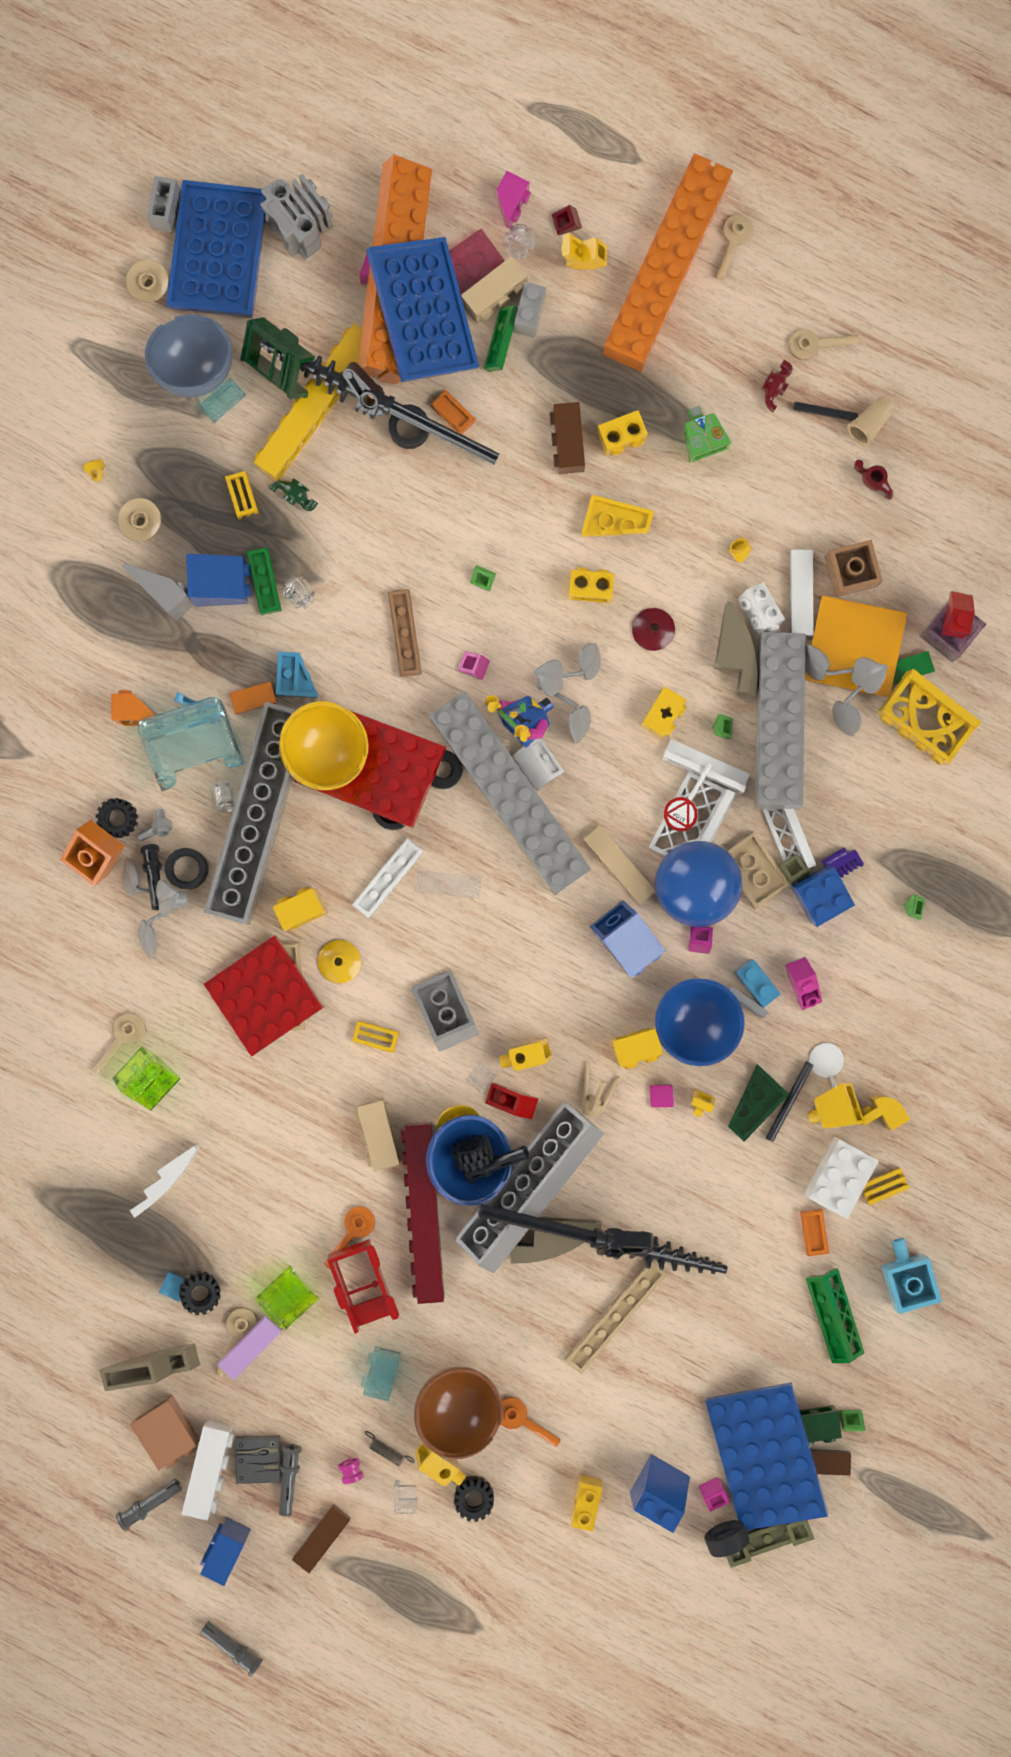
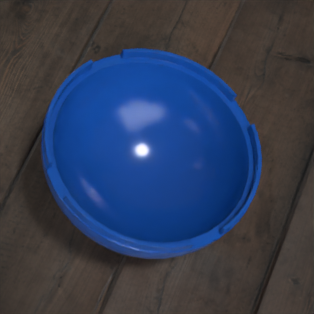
M707 841L687 842L672 849L661 861L655 876V892L662 909L675 921L691 927H706L722 921L735 909L742 893V874L734 857L721 846Z
M688 979L673 986L661 999L655 1016L656 1032L663 1048L681 1063L698 1067L714 1065L729 1057L738 1047L745 1026L744 1013L736 996L721 983L710 979Z
M464 1115L447 1121L435 1132L427 1148L426 1168L431 1183L444 1198L456 1204L472 1206L491 1200L498 1194L503 1185L507 1183L512 1165L495 1171L491 1177H482L477 1179L475 1183L469 1184L464 1176V1172L456 1168L451 1148L454 1147L455 1143H459V1140H465V1137L468 1136L469 1138H472V1135L478 1137L479 1134L487 1136L494 1157L511 1151L510 1144L503 1131L492 1121L484 1117Z

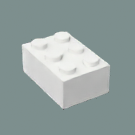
M834 1136L804 1195L848 1220L878 1160Z

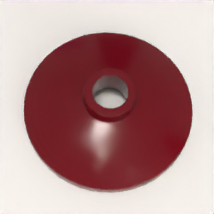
M648 608L636 616L632 625V634L636 643L643 649L658 651L667 647L673 640L675 624L672 617L666 611L659 608ZM655 624L658 626V630L652 631L650 626Z

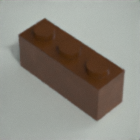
M580 403L554 404L553 412H549L550 425H554L555 433H551L552 446H556L557 454H553L554 468L558 467L559 474L584 472L585 457Z

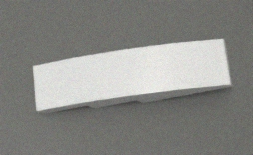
M199 1144L193 1146L157 1171L162 1179L144 1190L148 1199L130 1210L134 1218L158 1201L177 1182L200 1149Z

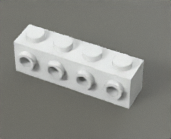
M207 1420L204 1424L182 1515L208 1521L211 1513L215 1514L219 1500L215 1499L216 1493L221 1491L224 1478H221L222 1469L226 1470L229 1456H226L227 1448H231L235 1434H231L233 1426Z

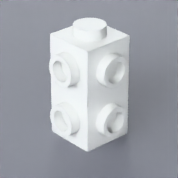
M764 582L747 589L738 598L741 608L746 612L752 627L759 636L761 632H776L780 629L779 625L785 618Z

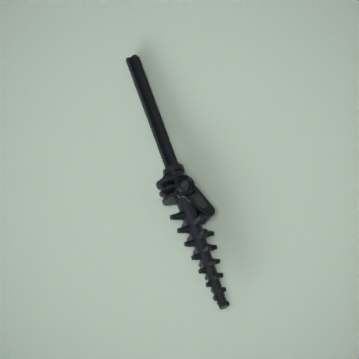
M263 338L260 346L267 350L269 354L274 353L275 347ZM278 350L277 357H280L279 361L282 362L284 354ZM318 356L315 361L301 363L300 370L304 371V378H308L310 373L313 374L312 377L316 379V386H320L324 380L325 386H329L328 394L330 395L337 388V393H341L340 402L343 403L348 394L357 398L356 412L360 410L364 416L366 414L370 415L372 420L376 416L388 415L390 413L495 465L500 453L396 402L394 396H386L382 387L376 384L356 362H350L345 370L340 373L334 370L336 363L334 360L327 367L321 365L322 356Z
M481 1204L478 1215L481 1218L589 1243L591 1248H595L597 1255L600 1256L606 1255V1257H613L616 1260L625 1254H628L630 1259L636 1256L643 1257L647 1269L651 1268L653 1259L659 1263L660 1270H664L665 1262L671 1263L673 1271H677L678 1265H683L686 1272H690V1267L698 1268V1273H703V1270L711 1271V1274H716V1272L726 1274L727 1266L723 1265L722 1262L710 1261L709 1257H705V1259L703 1257L698 1258L694 1251L692 1255L691 1253L684 1254V1247L682 1246L679 1249L672 1250L670 1241H667L666 1245L660 1247L658 1237H653V1234L650 1232L623 1231L619 1228H609L605 1232L602 1229L594 1228L592 1231L486 1204Z

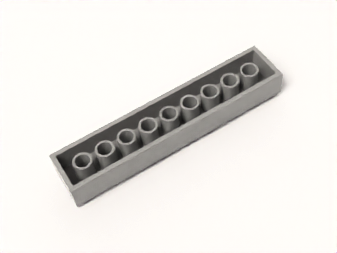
M465 691L429 715L434 726L458 757L463 767L554 895L591 870Z
M265 701L204 913L247 925L251 924L293 777L282 762L279 740L285 722L296 711L294 709Z

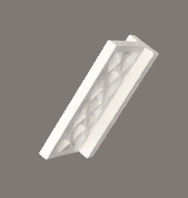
M689 771L675 798H688L691 794L687 788L690 779L698 781L700 776ZM706 779L703 780L700 785L701 790H698L695 795L703 793L706 804L698 806L697 809L700 810L707 807L710 815L707 820L698 822L697 819L696 824L693 826H697L700 833L697 839L688 841L686 832L683 831L685 843L694 841L712 843L736 797L735 792L729 789L726 790ZM714 789L721 792L718 800L708 803L706 791ZM715 805L711 812L710 806ZM663 819L649 849L666 856L668 851L679 846L673 845L670 835L680 831H669L665 819ZM705 824L701 831L700 825ZM668 836L671 847L662 850L655 846L659 838Z

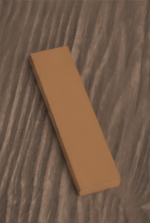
M404 589L388 592L400 677L422 675L410 590Z

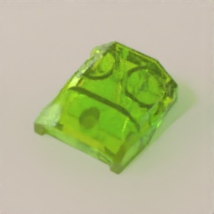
M288 1266L255 1297L263 1311L283 1331L290 1327L319 1299L296 1275L291 1266Z

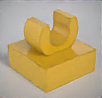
M695 1088L691 1098V1104L694 1105L692 1114L701 1118L704 1111L711 1113L715 1107V1097Z

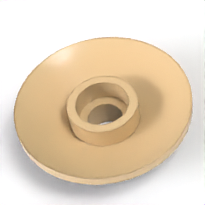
M153 260L136 262L130 267L126 275V287L130 295L140 302L150 303L159 300L164 296L169 286V277L165 268ZM147 282L153 283L151 286L146 287Z
M143 498L132 499L126 502L120 509L118 526L127 538L133 541H146L154 537L159 531L161 514L156 505L151 501ZM140 519H145L143 525H138Z

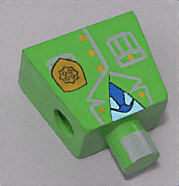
M700 406L691 408L688 411L691 421L685 423L683 429L690 463L728 450L731 441L716 415L711 413L703 416Z

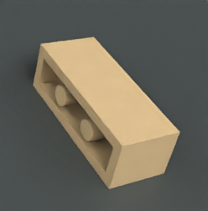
M511 256L461 295L463 306L477 323L482 319L485 321L492 316L495 309L504 307L513 295H519L523 292L524 284L528 282V275Z
M380 1099L359 1105L357 1107L358 1111H355L357 1124L362 1125L363 1132L360 1133L363 1146L367 1145L369 1154H366L368 1166H372L373 1171H378L400 1165L401 1161L385 1100Z

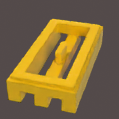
M242 471L225 476L237 518L248 517L253 513L258 514L247 472ZM240 477H243L252 506L250 509L246 502ZM234 479L236 481V485L244 508V511L241 512L231 480Z
M357 1020L352 1042L394 1053L400 1032ZM363 1026L394 1035L392 1039L360 1030V1027ZM358 1034L392 1043L391 1047L357 1038Z
M900 1167L868 1180L862 1191L868 1205L910 1189ZM898 1174L899 1178L867 1191L866 1187ZM899 1183L902 1184V1185H900V1186H898V1187H896V1188H893V1189H891V1190H888V1191H886V1192H884V1193H881V1194H879V1195H877V1196H874V1197L870 1198V1195H873V1194H875V1193H877V1192H880V1191H882V1190H885V1189H887V1188H889V1187H892V1186H894V1185H896V1184H899Z

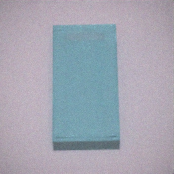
M230 377L205 399L199 407L215 423L242 400L246 394Z

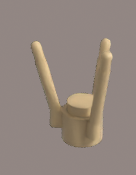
M587 1061L585 1063L583 1099L581 1102V1106L584 1107L582 1113L599 1118L600 1113H604L606 1104L616 1089L620 1077H616L603 1102L600 1096L605 1084L604 1081L600 1082L596 1096H590L588 1100L590 1063Z

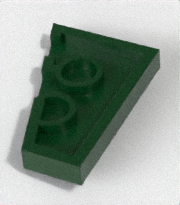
M757 1064L728 1127L745 1142L790 1094Z

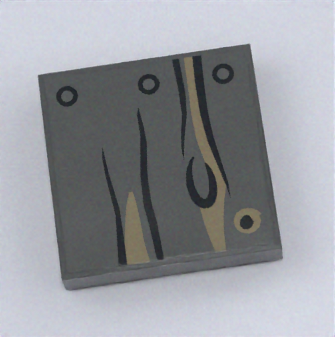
M245 1436L235 1438L236 1484L281 1482L280 1436Z

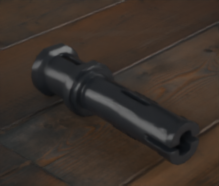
M148 844L140 848V853L143 855L144 860L142 869L147 873L152 910H159L156 886L158 881L161 880L160 871L162 868V863L159 861L158 856L160 848L156 844Z
M523 1145L494 1157L492 1161H489L488 1165L484 1164L481 1169L477 1167L475 1171L470 1169L469 1172L463 1170L464 1176L469 1184H473L482 1177H491L497 1170L529 1159V1151Z

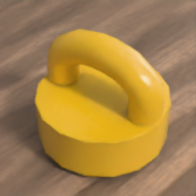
M102 459L87 462L82 466L85 474H90L91 479L95 482H99L102 479V470L106 468Z
M739 538L730 544L728 550L735 561L740 563L745 561L750 555L751 545L746 538Z

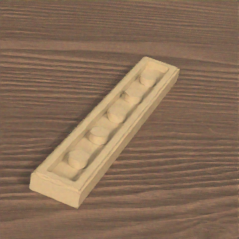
M653 1260L650 1269H647L645 1264L565 1357V1361L582 1375L668 1273L665 1270H660L659 1265Z

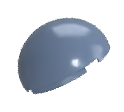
M185 314L174 317L175 320L165 325H159L149 337L145 348V360L148 371L158 385L174 395L192 398L211 393L224 382L231 369L233 350L228 334L218 322L203 315Z

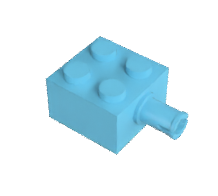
M905 1238L891 1241L897 1260L881 1265L892 1307L899 1314L942 1302L930 1259L924 1254L910 1257Z

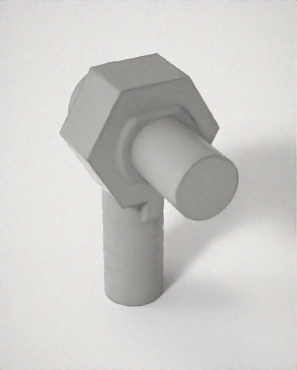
M157 809L155 811L156 820L149 829L137 833L139 841L151 838L156 834L159 837L170 834V831L173 829L172 822L165 818L164 809Z

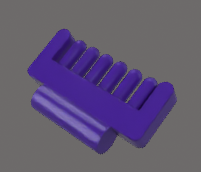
M844 847L821 860L824 867L826 865L835 867L841 878L844 877L843 872L845 875H848V870L850 872L854 871L852 866L854 869H858V866L862 867L864 865L856 850H851L847 853Z

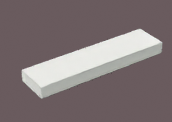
M791 550L790 633H806L805 637L813 636V550Z
M406 838L352 905L367 918H370L424 851Z

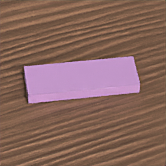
M264 1315L218 1362V1366L235 1380L279 1335L281 1329Z

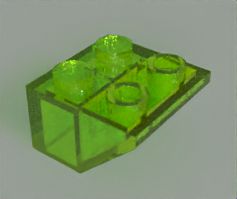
M142 1046L112 1079L121 1093L151 1111L181 1078L157 1055Z

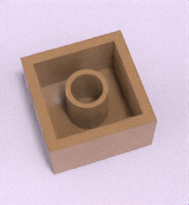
M872 539L829 550L824 556L835 598L876 588L883 582Z

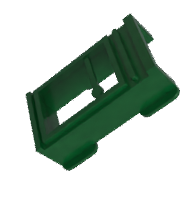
M264 317L247 320L240 360L245 361L281 389L290 400L308 397V391L298 384L297 380L301 363L314 361L315 356L298 344V337L287 328H283L281 331ZM263 338L275 347L272 363L260 354V344ZM278 350L284 354L281 371L275 367Z

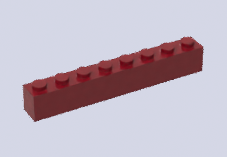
M432 1122L405 1124L404 1130H401V1143H405L406 1151L402 1152L403 1165H407L408 1172L404 1174V1186L409 1187V1196L405 1197L406 1209H410L411 1218H407L408 1231H412L413 1239L409 1240V1252L414 1253V1262L410 1263L411 1276L415 1275L416 1284H412L413 1298H417V1304L444 1302L445 1299L437 1190L431 1183L426 1168L427 1148L433 1137Z

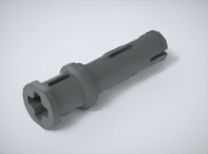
M285 1444L282 1446L284 1454L280 1470L283 1474L279 1515L281 1516L292 1515L295 1478L300 1470L298 1459L299 1453L302 1451V1447L296 1444Z
M174 1478L141 1502L135 1501L124 1512H118L116 1519L120 1527L124 1531H128L131 1525L139 1520L143 1521L147 1517V1513L181 1492L182 1487L179 1481Z
M209 1620L200 1631V1634L229 1655L234 1665H239L246 1670L249 1677L253 1676L263 1659L256 1658L248 1651V1647L240 1646L210 1623Z

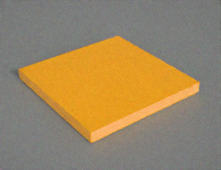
M822 595L811 646L818 648L828 657L830 661L828 670L830 671L851 669L854 667L856 660L861 657L870 658L880 664L888 665L883 684L877 692L871 694L888 698L891 694L908 613ZM805 670V681L851 691L858 687L852 681L851 676L853 673L825 674V678L818 681L811 678ZM861 689V690L859 691V692H861V693L869 694V693L865 692L863 689Z

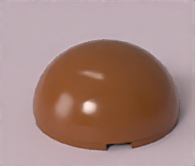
M450 1367L434 1374L422 1386L414 1407V1422L420 1439L432 1452L448 1459L468 1458L484 1450L493 1441L503 1416L502 1400L494 1383L480 1371L469 1367Z

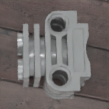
M301 174L299 176L301 185L296 179L292 181L294 191L284 180H275L263 188L261 193L267 200L260 205L264 213H266L265 220L267 225L282 239L285 249L291 257L299 252L304 260H306L320 249L321 239L318 229L324 234L326 232L325 223L330 230L333 227L331 221L333 216L329 210L330 205L324 196L320 197L315 191L317 187L311 179L307 180Z

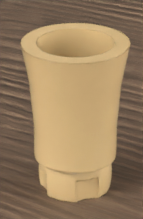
M880 396L860 416L847 425L849 435L858 444L870 446L877 433L894 413L895 405L889 398Z

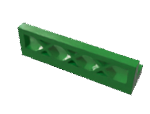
M833 1268L823 1275L807 1277L806 1282L832 1364L851 1363L865 1352L838 1268ZM831 1277L834 1280V1288H832L829 1280ZM838 1298L840 1299V1302H841V1308H840V1310L838 1309V1306H837ZM845 1320L847 1321V1325H848L847 1331H845V1328H844V1321H845ZM851 1341H853L856 1350L853 1353L850 1347Z

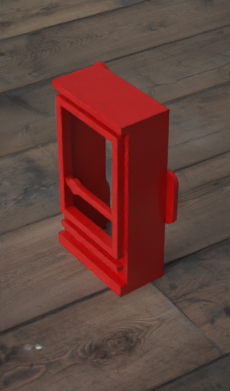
M370 1239L328 1254L327 1261L337 1285L334 1287V1294L339 1307L346 1310L354 1334L359 1332L360 1326L387 1316H390L392 1320L399 1318L396 1303L389 1293L380 1268L379 1257ZM366 1251L378 1281H373L371 1284L348 1291L337 1261ZM378 1285L380 1286L383 1295L353 1305L350 1295L371 1287L376 1288Z

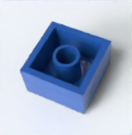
M826 865L790 886L808 920L816 927L855 906L837 870L830 865Z
M228 1517L224 1525L220 1523L200 1562V1565L204 1566L200 1575L225 1586L251 1529Z

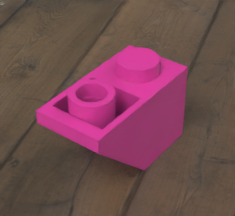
M506 171L497 188V201L505 226L510 229L513 222L517 223L521 215L520 209L523 203L525 205L528 203L531 192L529 191V181L509 171Z
M803 957L786 964L788 979L801 1009L805 1010L821 1003L822 998L817 976L807 958Z

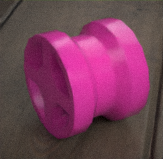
M351 1458L338 1464V1469L343 1475L341 1478L343 1484H351L364 1477L363 1471L359 1468V1458Z

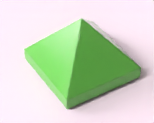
M476 565L470 583L490 591L496 573Z
M718 714L712 726L716 736L731 739L732 717Z
M912 895L904 904L909 917L918 920L922 919L925 899L917 895Z
M862 1410L839 1411L843 1431L866 1430Z

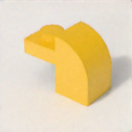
M571 233L563 235L561 251L562 256L566 258L567 267L576 270H593L607 266V245L597 237L581 241Z
M884 1095L870 1097L869 1099L873 1106L867 1105L860 1109L865 1122L860 1124L862 1126L880 1117L885 1127L892 1131L910 1120L904 1107L897 1100Z

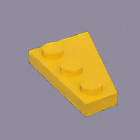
M592 494L580 538L648 534L654 511Z

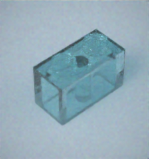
M375 1346L373 1353L369 1352L366 1363L367 1366H370L369 1373L363 1375L361 1387L365 1388L364 1396L389 1402L401 1352Z

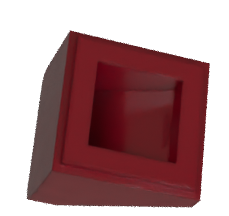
M571 205L552 214L557 235L582 228L577 209Z

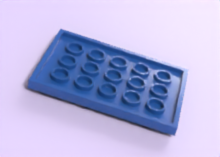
M182 180L166 303L169 309L253 318L266 213H264L260 205L267 200L261 193L262 189Z
M446 237L369 247L366 251L401 382L479 368Z
M792 1382L706 1398L707 1410L737 1518L744 1523L746 1530L828 1517V1509Z

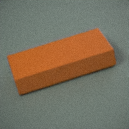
M446 389L430 404V407L460 434H463L476 421Z
M272 682L229 693L236 715L263 708L265 701L278 704Z
M823 1209L800 1211L806 1255L809 1257L829 1254Z

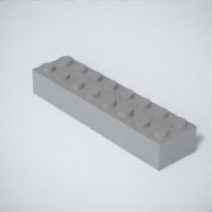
M761 632L758 638L755 809L799 810L803 806L806 633Z
M564 1101L527 1148L529 1159L515 1163L511 1168L507 1183L503 1185L494 1198L483 1204L539 1217L605 1133L581 1112ZM477 1211L456 1237L455 1241L480 1267L494 1274L529 1229L481 1218Z

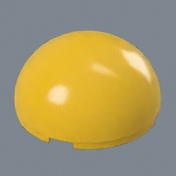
M318 701L306 704L290 715L280 734L279 751L285 768L299 783L316 790H333L347 785L361 772L368 755V739L362 723L349 709L333 702Z

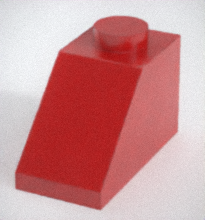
M954 591L950 592L942 635L964 639L971 634L975 614L973 595Z
M491 1083L485 1103L511 1115L532 1119L539 1098Z

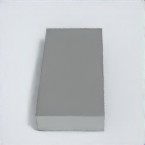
M729 986L728 989L736 996L742 1006L759 1018H765L768 1014L767 1010L733 986Z

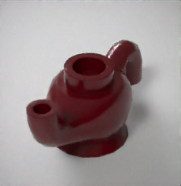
M783 360L780 365L781 371L773 373L772 370L762 386V389H765L766 407L773 413L777 408L773 400L778 394L783 396L789 385L785 383L786 379L793 371L792 365L786 360Z
M856 460L854 469L862 475L865 486L873 491L884 492L886 499H892L893 490L888 483L886 469L879 465L865 469L863 461Z

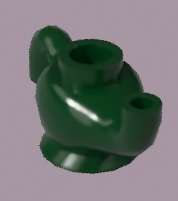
M292 478V482L276 481L268 487L273 492L281 489L285 494L284 499L293 506L296 503L300 504L306 511H313L318 505L312 498L311 500L307 499V492L310 490L294 478Z

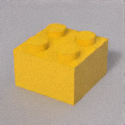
M307 886L296 891L297 895L294 897L285 896L276 901L277 905L273 906V909L283 931L290 932L329 913L318 889Z
M653 1027L610 1039L617 1064L620 1067H624L625 1070L637 1067V1062L643 1060L646 1063L659 1060L658 1056L663 1055L656 1029Z

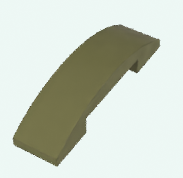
M808 1520L756 1528L747 1532L750 1540L744 1549L726 1557L730 1568L752 1561L751 1557L791 1543H793V1546L815 1538Z

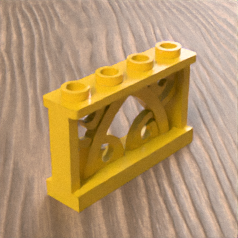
M914 669L906 671L899 684L877 711L883 723L888 726H894L901 737L912 740L918 750L929 753L931 759L938 765L951 764L967 739L981 724L979 719ZM908 684L911 685L908 698L899 697ZM923 695L927 698L926 704L916 702L917 700L922 702L921 697ZM896 702L907 703V707L897 709L902 711L903 715L901 717L895 716L892 712V707ZM937 705L939 707L937 710V721L941 728L936 730H920L916 708L927 709ZM947 713L950 716L949 720H945V722L949 724L947 726L942 718L943 714ZM964 726L965 729L956 740L952 732ZM947 734L951 741V747L948 751L942 752L938 749L937 743L941 741L945 746L946 738L943 735Z

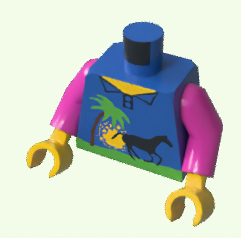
M488 695L485 700L488 710L493 713L497 709L503 726L525 748L535 739H542L550 725L546 713L552 710L554 706L547 697L539 703H536L530 696L508 702L501 701L494 695Z

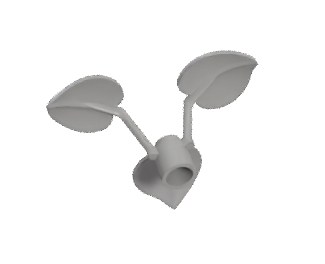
M589 643L582 648L579 654V667L581 670L578 672L563 674L564 668L559 660H550L534 671L538 677L537 687L539 690H543L545 695L549 697L556 696L574 706L575 710L570 713L569 728L573 741L576 744L583 739L589 729L591 722L590 711L587 706L579 707L577 703L561 695L558 691L563 687L562 678L584 675L585 680H591L596 676L600 667V652L596 643Z
M805 645V670L811 678L819 681L825 678V674L853 673L851 676L852 681L858 687L845 699L844 703L836 701L832 708L836 725L845 734L853 737L861 727V716L853 705H849V702L861 689L869 694L877 692L883 684L888 665L880 664L870 658L861 657L856 660L854 667L851 669L830 671L828 670L830 667L828 657L818 648Z
M125 858L123 884L129 895H134L135 891L149 893V889L140 888L137 885L139 881L137 871L132 862ZM159 880L156 886L160 914L147 921L145 919L141 920L139 925L140 943L146 954L151 958H155L153 954L156 949V934L151 926L152 922L161 917H168L170 913H173L174 909L186 908L188 903L186 893L173 889L165 880Z

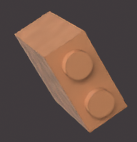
M173 1395L135 1418L130 1425L158 1471L163 1467L169 1469L178 1462L177 1458L185 1455V1457L191 1455L197 1450L196 1446L200 1441V1438Z

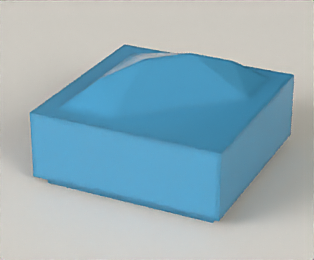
M169 1271L159 1293L179 1302L180 1284L184 1283V1277Z

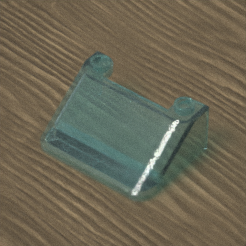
M217 697L205 698L143 719L138 724L141 740L161 791L175 786L176 776L174 773L221 757L227 767H237L245 764L239 737L223 702Z

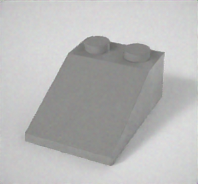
M126 563L122 566L176 622L194 606L188 598V589L181 582L176 584L170 578Z
M451 970L411 987L439 1052L479 1035Z

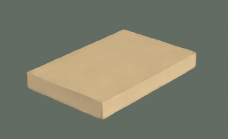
M755 831L727 849L741 870L742 892L755 910L791 886Z

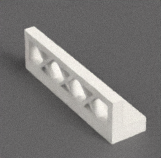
M670 739L662 756V760L700 777L706 766L711 763L712 767L704 779L737 794H742L745 791V784L749 778V773L673 739Z
M762 809L782 861L784 862L789 859L791 854H798L807 868L816 866L794 809H784L781 812L777 811V809ZM775 813L784 817L785 824L783 829L774 826L772 820ZM783 834L792 837L793 844L791 849L782 846L780 841ZM784 850L787 851V852H789V854H788L787 857H786V854H785Z

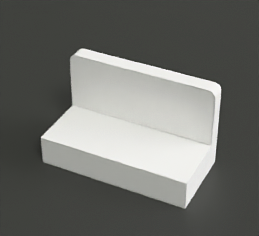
M535 739L528 747L525 748L523 746L513 755V758L537 791L564 773V770L542 739Z

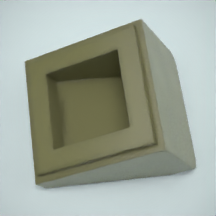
M798 854L793 855L779 865L791 885L810 875L809 869Z

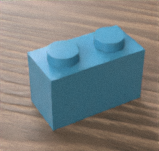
M754 959L748 960L733 972L755 1002L763 1008L781 995Z

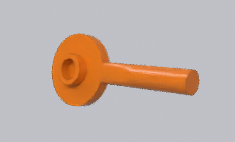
M358 1206L348 1211L344 1220L347 1233L333 1252L346 1248L354 1237H366L373 1231L375 1216L370 1209ZM326 1260L324 1265L330 1269L328 1261Z
M507 1397L502 1400L503 1416L501 1425L503 1427L517 1429L523 1425L555 1447L558 1446L561 1441L560 1438L527 1418V1408L521 1399Z

